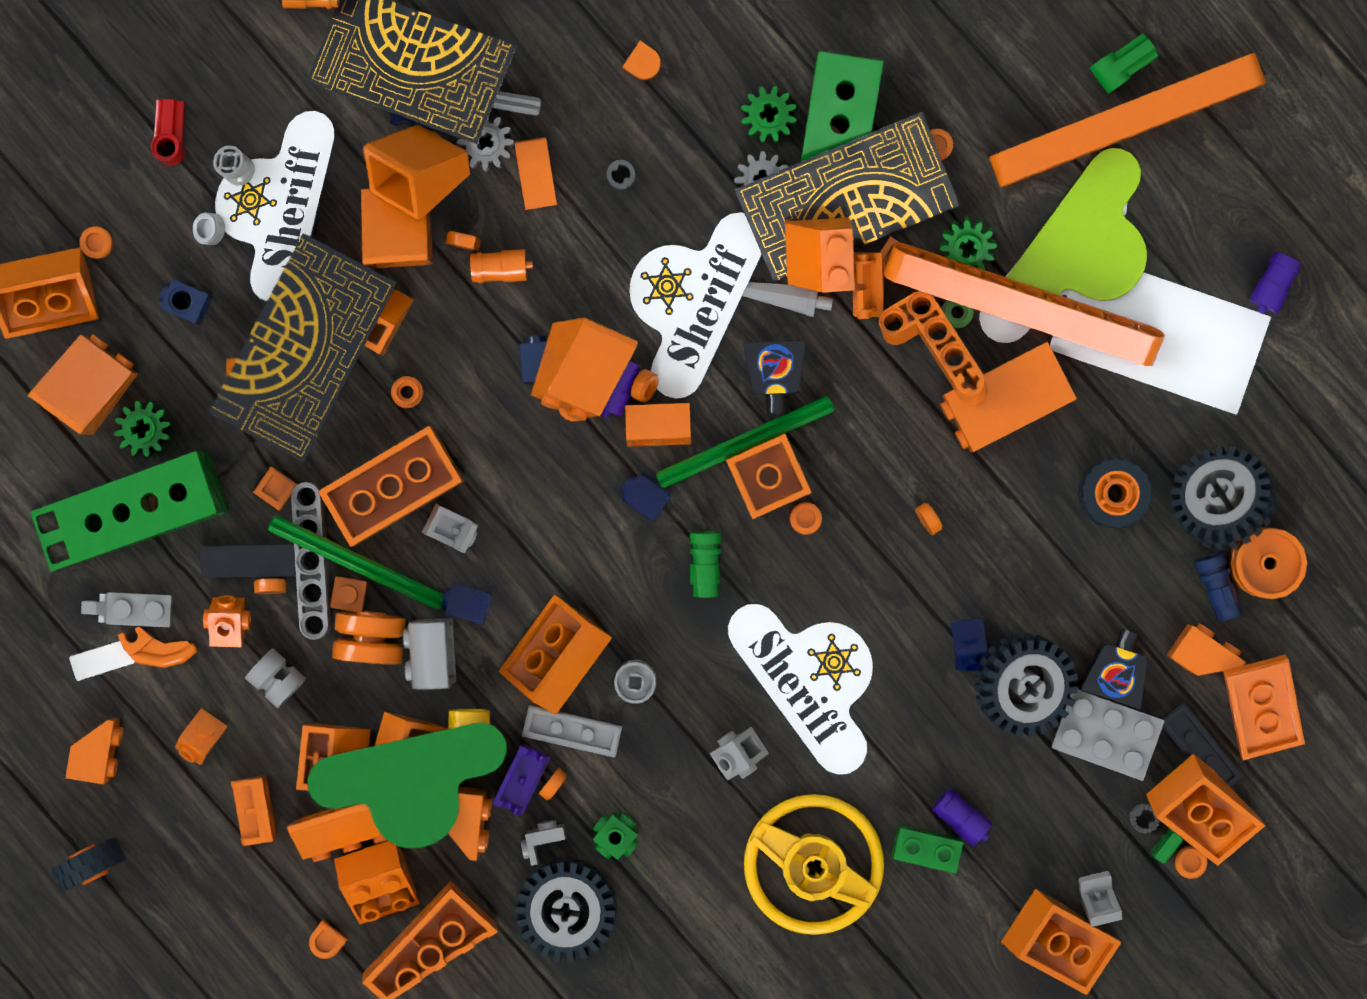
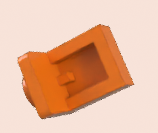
M201 708L179 736L175 748L179 750V754L185 760L202 765L207 754L226 731L227 725Z

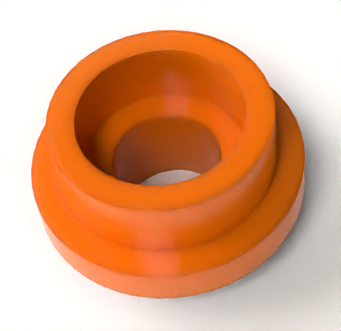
M404 376L394 382L391 396L398 406L412 408L421 402L423 387L416 378ZM406 386H410L413 389V395L408 399L402 395V390Z

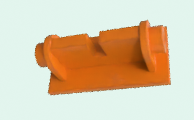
M853 252L855 290H853V317H857V319L880 317L884 311L883 253Z

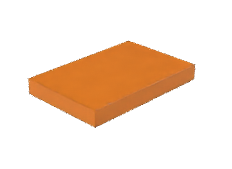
M1286 655L1223 671L1242 760L1305 744L1290 663Z

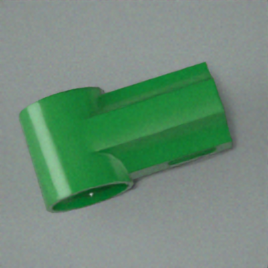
M1141 34L1117 52H1111L1091 66L1090 70L1106 93L1110 94L1131 79L1130 76L1151 63L1158 57V54L1151 41L1144 34Z

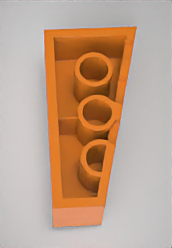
M449 881L363 972L362 983L379 999H395L420 983L434 971L437 972L446 966L448 962L460 954H465L485 938L498 932L497 923L453 882Z

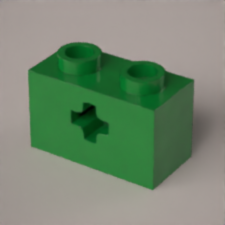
M898 823L891 856L894 860L956 874L964 842L959 837Z

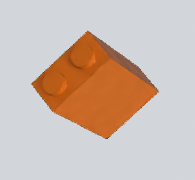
M1046 342L983 374L987 385V397L981 404L976 406L964 404L953 389L942 395L944 402L940 403V406L948 421L954 419L959 429L955 432V435L962 449L968 447L970 452H975L1069 404L1077 398L1049 343ZM970 381L966 383V387H970L972 391L977 389V386L974 387Z

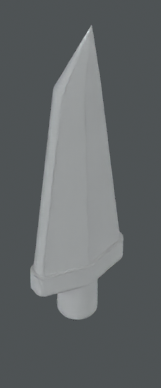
M748 282L742 295L802 313L809 317H814L815 308L831 311L833 298L818 296V291L786 284Z

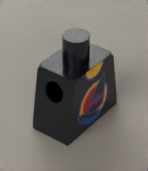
M805 341L744 343L743 349L753 395H766L767 413H786L785 394L799 393Z
M1121 628L1116 646L1101 642L1080 680L1078 688L1140 709L1148 657L1134 653L1140 634Z

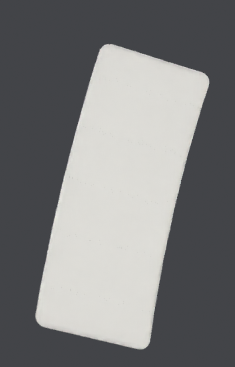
M120 641L73 655L69 658L77 681L135 662L123 649Z

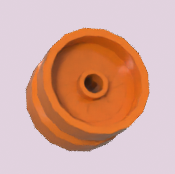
M1261 527L1262 533L1258 537L1252 533L1249 535L1251 542L1245 544L1241 539L1237 541L1238 547L1230 550L1228 566L1231 569V577L1241 590L1252 596L1268 599L1285 597L1296 590L1305 577L1307 568L1305 550L1297 538L1285 530ZM1266 558L1272 559V562L1268 564L1269 570L1264 566Z
M372 611L336 613L334 629L342 634L354 635V638H339L334 641L332 658L375 664L403 663L404 647L400 643L384 641V639L403 636V630L406 629V618Z

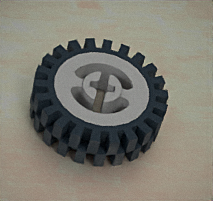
M1223 446L1215 447L1216 453L1211 454L1209 449L1203 450L1204 457L1200 460L1196 455L1190 458L1192 462L1190 467L1183 464L1180 468L1183 474L1182 477L1176 475L1173 481L1176 488H1171V496L1174 499L1171 501V505L1177 520L1187 535L1191 536L1192 540L1197 543L1201 541L1203 546L1211 548V545L1214 544L1217 549L1224 550V544H1229L1231 549L1237 548V541L1242 539L1247 544L1251 542L1250 534L1254 533L1258 537L1262 533L1260 526L1262 524L1268 526L1271 521L1268 514H1274L1275 506L1273 501H1276V493L1273 490L1275 487L1267 470L1256 456L1252 458L1250 453L1244 449L1239 453L1237 447L1229 446V451L1225 452ZM1215 484H1219L1234 510L1228 512L1223 501L1218 497L1213 488Z
M1024 633L1023 637L1018 634L1010 635L1011 641L1005 638L999 640L998 643L1001 647L996 649L991 646L987 650L991 657L989 659L982 657L979 662L984 668L983 671L976 669L975 676L980 680L979 683H974V690L979 693L978 696H975L976 701L982 706L980 709L983 714L1007 733L1011 732L1015 736L1022 737V733L1028 737L1035 736V731H1038L1040 734L1047 733L1046 726L1057 727L1059 722L1056 718L1060 715L1065 719L1069 713L1064 708L1066 705L1073 707L1075 700L1070 697L1071 693L1077 694L1078 687L1073 684V681L1078 680L1077 673L1072 670L1075 666L1073 661L1067 658L1069 655L1064 650L1040 635H1036V637L1031 633ZM1032 665L1040 666L1043 672V681L1026 667ZM1008 688L1026 703L1013 704L1009 698Z
M558 859L550 864H544L539 867L524 883L517 899V925L522 930L521 935L523 939L528 940L529 946L533 950L537 949L540 951L541 956L545 958L550 956L554 958V961L559 962L561 959L572 962L577 958L584 959L592 952L595 953L608 939L616 919L617 904L614 899L613 888L607 883L608 879L604 875L599 874L598 869L594 866L591 868L586 865V862H575L573 859H565V861H559ZM556 890H561L563 894L555 900L552 908L560 909L564 903H568L571 910L579 911L581 902L573 894V892H579L586 899L589 906L588 921L583 927L572 930L570 926L577 922L581 912H571L569 917H564L563 911L553 910L551 917L560 927L554 928L547 921L544 914V901L546 897Z

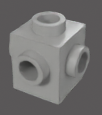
M752 727L737 735L734 731L727 733L717 740L720 746L710 753L727 780L738 774L742 779L758 769L755 764L769 754Z

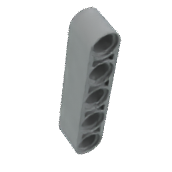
M312 482L298 484L293 489L291 496L293 523L302 527L306 520H313L318 528L316 534L327 539L325 503L318 493L322 488ZM307 487L313 489L316 495L314 503L310 506L303 504L300 499V493ZM294 543L299 628L303 636L315 640L327 635L332 626L328 559L318 555L320 560L318 567L314 570L309 569L304 563V557L310 550ZM311 583L318 585L322 592L320 599L316 602L308 599L306 595V588ZM311 616H318L323 621L324 625L320 633H313L308 628V620Z

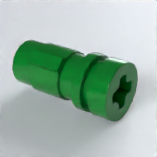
M690 532V544H693V547L690 548V554L693 555V563L690 564V584H693V597H718V584H720L718 554H721V547H718V544H721V532Z

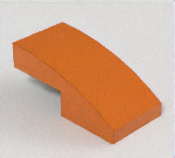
M546 137L515 142L525 210L557 205Z

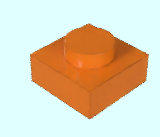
M335 576L330 608L351 612L363 611L368 581Z

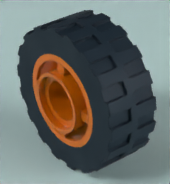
M1109 458L1091 465L1092 467L1084 472V477L1079 482L1078 486L1080 488L1077 492L1080 499L1079 505L1086 513L1085 516L1094 521V524L1109 529L1129 527L1133 523L1139 522L1143 518L1142 515L1147 513L1149 502L1152 501V486L1147 479L1148 475L1146 472H1143L1138 464H1134L1128 459ZM1113 484L1119 486L1122 491V496L1116 503L1108 497V490Z
M113 837L98 845L92 844L68 857L69 860L52 868L51 872L63 893L81 883L84 886L109 873V869L127 859L116 837Z

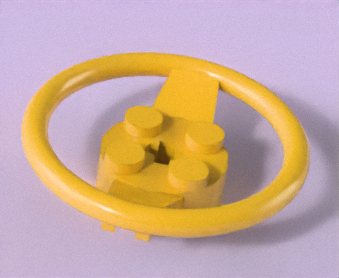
M818 794L802 795L779 803L758 821L746 845L744 875L754 902L770 920L793 932L811 935L826 934L849 926L870 908L882 884L884 854L874 827L858 809L835 797ZM807 807L826 808L844 815L860 829L868 843L872 864L870 880L867 881L846 864V857L840 846L831 838L809 833L802 835L800 838L773 824L784 815ZM758 849L762 850L783 869V875L789 889L798 897L815 901L823 900L830 896L854 906L836 918L821 922L802 921L784 914L768 900L761 888L757 875ZM815 859L820 860V866L823 871L820 874L818 872H815L814 875L809 874L807 863L809 861L814 862Z

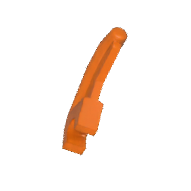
M142 627L135 628L138 638L134 643L127 639L126 633L118 635L123 649L138 664L166 668L185 663L197 653V647L194 643L190 644L189 641L162 643Z

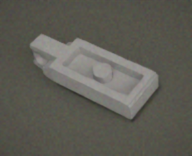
M122 592L100 593L99 601H82L81 614L99 615L98 622L109 625L172 627L173 595Z

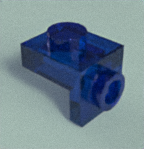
M983 619L951 622L955 669L973 672L976 669L984 668L979 663L982 657L988 659Z

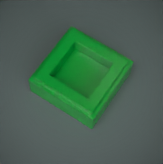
M1168 828L1150 851V854L1162 864L1166 863L1182 843L1183 838Z

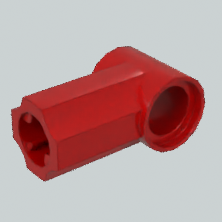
M173 99L156 100L155 132L151 143V152L154 157L167 166H176L181 163L185 156L183 138L186 103ZM173 142L175 144L174 153L168 157L162 156L161 149L163 145Z

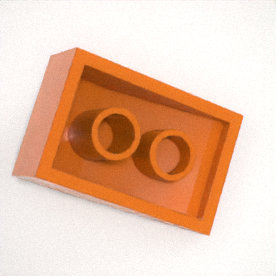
M1194 753L1146 794L1156 818L1217 866L1265 827L1264 822L1235 791Z
M1037 889L1034 890L1001 941L1018 959L1085 995L1089 993L1122 943L1100 927H1091L1089 920Z

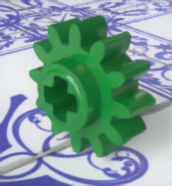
M761 86L758 98L753 94L747 95L751 106H741V111L749 114V117L742 119L741 124L746 126L751 124L752 128H750L748 136L752 137L757 132L760 133L761 143L765 142L767 135H771L773 142L778 143V133L782 132L784 135L789 136L790 130L786 127V124H796L797 121L795 117L789 116V113L795 111L796 105H786L785 102L789 98V93L778 97L777 86L772 88L771 94H766L765 89ZM770 107L771 111L776 110L777 114L774 115L773 122H767L766 118L761 119L760 116L763 115L764 108Z
M969 216L965 217L964 225L961 226L956 220H953V232L943 230L942 236L948 242L940 243V250L943 252L948 251L944 257L971 266L977 265L978 268L985 270L984 259L988 261L994 260V253L988 249L997 247V240L988 239L993 234V228L989 227L982 230L983 219L981 218L976 221L975 225L971 224ZM968 240L974 242V248L970 246L969 250L963 249V242L966 244Z
M136 401L135 411L129 407H123L127 417L125 419H115L118 424L122 425V430L115 431L114 435L124 436L125 440L121 442L120 448H128L131 445L132 456H137L141 449H143L145 457H151L152 447L157 451H163L164 447L160 441L171 440L172 437L164 433V429L170 428L173 424L162 421V418L167 413L166 410L154 412L156 409L154 402L148 403L146 409H144L143 403ZM143 420L144 424L150 426V430L145 432L144 438L143 434H138L137 428L142 426Z

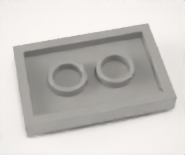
M1079 689L1077 694L1071 693L1070 697L1075 700L1073 707L1066 705L1065 711L1069 714L1065 719L1062 717L1052 748L1143 781L1165 720Z

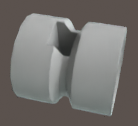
M272 648L250 670L245 679L257 690L264 689L266 691L265 698L278 709L302 685L306 677L294 666L287 667L286 659Z
M640 659L629 660L623 663L614 679L615 690L618 696L632 704L648 700L654 693L657 683L653 667Z

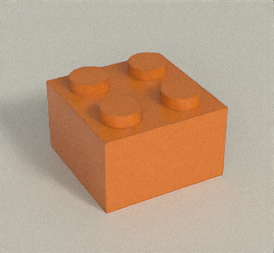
M786 434L726 460L752 519L812 493Z

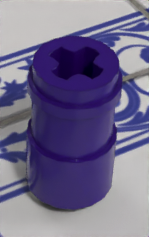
M1275 252L1273 257L1269 259V265L1262 279H1259L1249 298V301L1258 307L1257 312L1263 315L1266 311L1273 314L1279 313L1295 276L1300 272L1301 263L1279 252Z
M631 361L628 362L601 416L608 418L610 413L619 417L622 416L625 405H627L630 398L629 394L633 382L641 369L640 365Z
M949 788L932 807L931 810L936 813L935 815L948 823L954 829V832L972 847L981 839L985 842L989 838L987 832L993 823L975 807H971L956 791L954 792Z

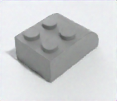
M453 618L421 619L409 622L407 629L403 630L404 648H410V659L405 662L406 680H412V689L449 688L457 681Z

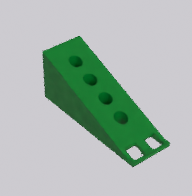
M818 52L801 162L872 132L883 61ZM846 89L851 93L852 98L841 100L837 96L836 91ZM833 121H842L847 126V131L843 134L834 133L830 124Z
M195 451L30 511L50 572L228 513L229 509L210 453ZM182 485L187 490L184 500L178 495V490H180ZM152 494L158 499V507L155 511L150 509L148 503L149 497ZM123 504H126L130 509V517L127 521H124L119 514ZM54 511L59 529L43 534L37 517ZM94 514L99 515L102 519V527L97 532L92 530L89 524L90 518ZM64 541L70 559L53 564L47 548L50 545Z

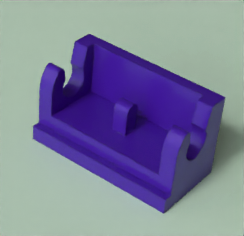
M522 743L492 804L500 808L505 807L515 815H523L551 756Z

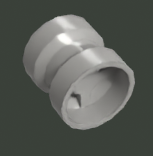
M231 145L224 146L214 156L213 166L216 172L232 185H245L253 178L255 167L252 160L237 147Z

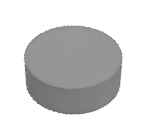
M204 212L196 217L193 223V235L197 242L204 245H216L222 240L225 233V224L218 214Z

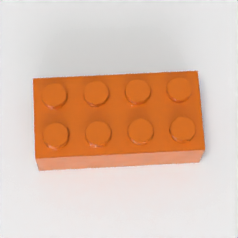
M428 426L322 488L318 493L350 547H353L465 482L433 426Z

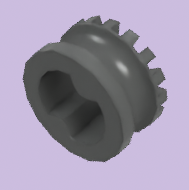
M616 160L607 169V180L615 189H627L635 181V169L628 161ZM619 166H624L629 169L630 178H624L621 184L616 183L612 178V172L618 171Z
M1138 804L1130 813L1131 824L1140 833H1152L1159 826L1160 820L1156 818L1150 804ZM1143 810L1151 811L1154 816L1153 820L1148 821V826L1141 827L1136 822V816H1140Z

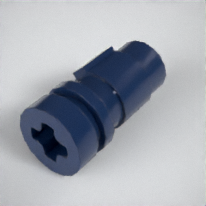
M1224 551L1212 553L1194 561L1197 572H1201L1199 579L1200 582L1205 583L1206 593L1217 621L1229 620L1242 614L1237 592L1229 576L1231 573L1230 566L1225 565L1228 563Z

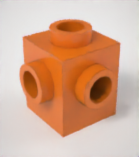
M231 595L213 597L210 608L205 609L203 614V627L209 628V646L242 648L246 630H250L251 611L245 609V598H235Z

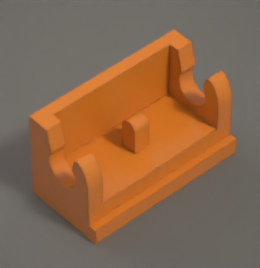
M690 403L625 405L627 447L691 445Z
M267 775L231 781L242 845L248 846L273 842L278 837Z

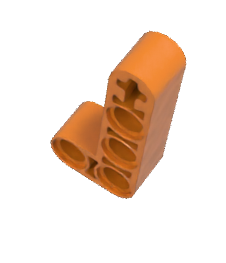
M922 291L914 292L881 313L879 326L887 343L900 345L919 334L964 404L976 406L986 399L987 385L983 373L931 294ZM926 305L930 307L929 311L925 314L915 313L919 306ZM892 322L902 323L901 328L896 331L887 329L888 325ZM936 331L947 333L941 340L931 338L932 334ZM954 356L963 358L962 363L957 366L947 364L948 360ZM967 375L971 384L974 387L977 386L976 390L972 391L970 387H966L964 378Z

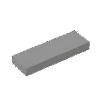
M529 704L522 737L615 758L623 726L561 711L554 715L542 707Z

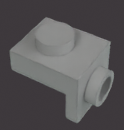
M435 504L422 533L455 548L459 552L465 553L467 548L476 539L478 524L458 513Z
M556 820L544 821L537 824L538 829L526 831V839L521 840V847L524 859L530 858L531 866L538 865L539 863L536 845L566 839L564 823L557 825Z
M1105 871L1080 877V900L1091 927L1122 920V910L1112 889L1110 872Z

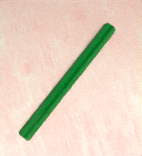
M825 396L656 473L658 482L662 488H665L830 414L834 411L832 401L828 396Z
M274 516L269 524V532L435 610H440L446 598L443 593L280 516Z

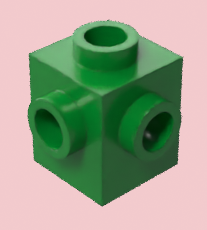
M613 811L609 817L604 814L593 827V830L596 832L593 841L597 843L594 848L607 859L613 856L618 860L622 854L628 857L639 844V841L635 839L639 832L635 828L637 823L624 812L619 815ZM612 832H618L622 839L618 843H613L609 839V835Z

